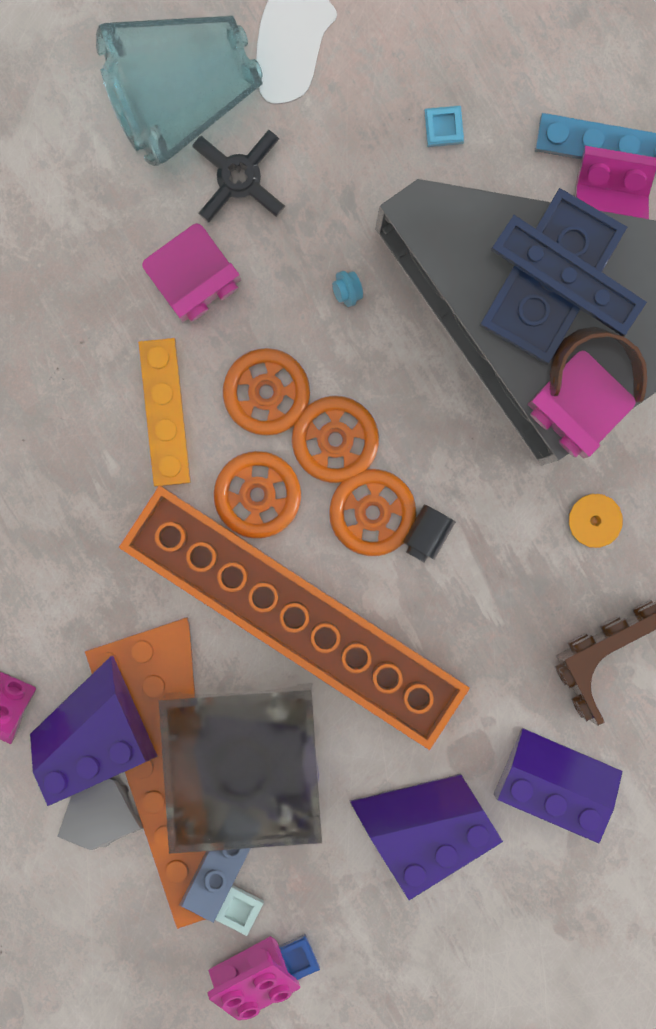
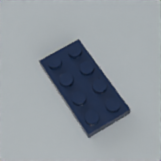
M559 188L536 229L602 272L625 233L627 226ZM514 266L479 326L548 365L580 308Z

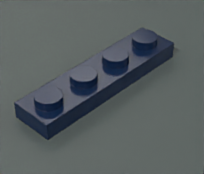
M516 215L512 216L491 248V251L623 337L627 334L647 303Z

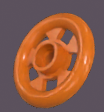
M271 348L256 349L239 357L228 370L223 384V400L228 414L241 428L257 435H275L293 427L308 406L310 398L308 377L299 362L289 354ZM265 363L268 371L267 374H260L252 378L249 368ZM283 368L293 379L286 387L275 376ZM238 385H249V401L238 400ZM265 385L271 386L274 391L273 396L269 399H264L259 394L260 389ZM285 395L294 400L293 405L286 414L277 409ZM253 408L269 410L267 421L251 417Z
M328 396L312 402L301 414L293 427L292 447L297 461L312 477L324 482L341 483L370 467L378 451L379 433L373 416L362 404L343 396ZM325 412L331 419V422L326 423L318 430L313 424V420ZM345 412L358 420L353 429L339 422ZM332 433H339L343 439L341 445L337 447L330 445L328 441L329 436ZM354 437L365 440L360 455L350 453ZM317 438L318 446L322 452L311 456L306 441ZM328 457H344L343 468H328Z
M252 451L233 458L220 471L214 486V503L221 520L232 531L248 538H266L281 532L293 521L300 506L301 488L297 475L286 461L268 452ZM253 466L269 468L268 478L252 477ZM235 476L245 480L239 494L229 491V486ZM284 482L286 498L275 499L274 483ZM254 488H261L264 491L265 496L262 501L255 502L251 499L250 494ZM240 502L245 509L251 512L245 521L239 518L233 511ZM273 506L278 516L269 522L263 523L259 513L265 512Z
M367 469L341 482L332 496L329 508L330 523L338 540L351 551L365 556L385 555L402 546L417 514L416 503L409 487L396 475L380 469ZM366 484L371 494L357 501L352 492ZM385 487L391 489L398 497L391 505H389L386 499L379 496V493ZM372 505L378 507L380 511L379 517L375 520H371L366 516V509ZM354 508L355 518L358 523L347 526L344 519V510ZM391 513L402 517L396 531L386 528ZM363 529L370 531L378 530V541L369 542L362 540Z

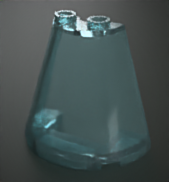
M234 16L111 22L98 26L96 49L99 56L103 54L105 56L106 62L103 65L104 68L100 69L108 97L117 119L136 151L144 149L147 155H144V160L148 164L158 166L168 161L263 84L261 67L256 59L250 60L244 50V47L248 45L247 35L243 27L237 25Z

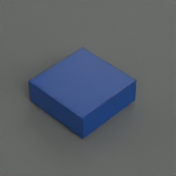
M306 934L279 945L288 973L297 980L320 970V965Z

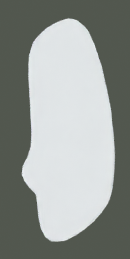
M268 0L260 22L256 59L260 93L267 102L273 104L290 102L303 96L309 89L322 37L326 29L337 17V11L329 0Z

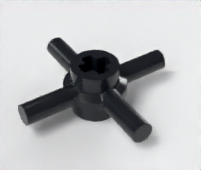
M268 130L247 155L234 154L227 157L202 135L194 142L192 147L218 168L217 181L220 188L198 213L205 221L209 223L230 197L241 199L251 196L275 217L285 208L283 203L260 185L261 174L258 164L279 140L278 136L272 131ZM241 169L245 170L246 181L241 183L238 180L236 184L233 183L231 172L236 170L239 173Z

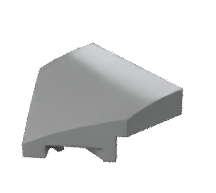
M110 778L72 795L57 837L86 849L95 850L99 847H107L110 843L143 829L141 820L135 816L129 801L127 785H120L118 780Z

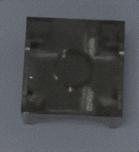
M313 683L241 693L183 694L181 692L166 693L159 700L169 854L322 843L323 827L316 755Z

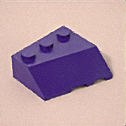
M461 774L420 783L399 790L382 792V794L366 798L349 800L368 836L408 900L413 899L503 842Z

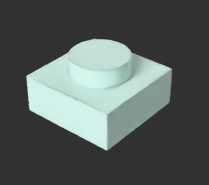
M232 885L215 920L247 936L264 901Z

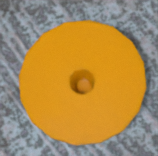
M590 494L581 497L573 505L569 514V527L572 535L579 543L588 547L601 548L611 544L619 536L623 525L620 507L612 498L603 494Z

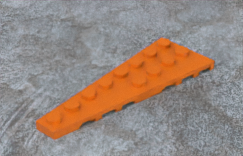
M188 617L85 651L92 674L110 656L114 657L157 753V757L125 771L177 929L205 920V918L181 907L179 904L207 851L203 791L194 753V746L199 733L190 622Z

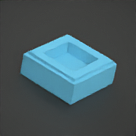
M461 106L424 109L427 147L464 143Z

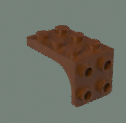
M652 600L633 608L632 610L635 615L627 619L616 617L600 626L602 632L594 636H588L585 633L568 642L570 648L556 655L560 664L556 665L555 669L564 686L567 685L569 689L573 688L576 697L571 700L579 716L584 718L586 722L590 720L597 726L605 723L595 704L591 691L592 676L600 661L610 653L656 630V602L653 603Z

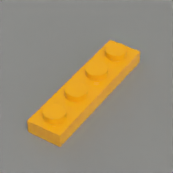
M176 339L139 341L154 487L191 483Z

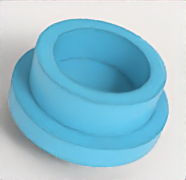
M340 271L336 274V281L332 283L336 299L339 302H344L347 307L356 305V301L363 298V289L357 274L353 271L349 273Z

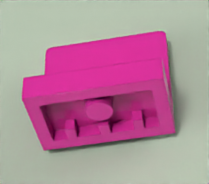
M585 146L576 180L575 197L599 211L649 219V194L656 173V158Z

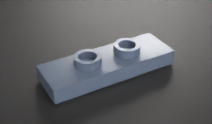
M232 806L228 807L179 904L181 907L214 923L263 822Z

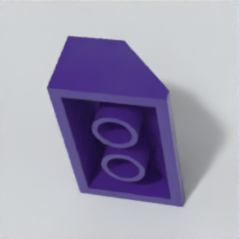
M522 728L495 789L494 796L498 801L599 844L614 811L623 771Z

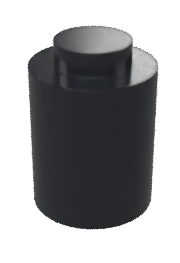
M424 504L403 543L409 546L406 553L424 563L428 557L435 560L456 521Z

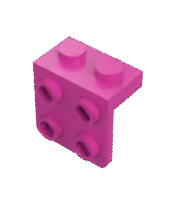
M198 223L187 228L147 257L142 263L143 269L182 323L187 319L193 322L209 310L207 307L209 303L218 297L220 300H224L239 288L237 283L241 281V277L232 263L227 261L204 227Z
M579 351L564 367L559 395H551L549 381L527 405L533 410L530 415L545 430L551 427L561 437L558 442L570 455L575 458L580 455L584 459L590 457L601 446L599 443L634 408L636 401L588 352Z

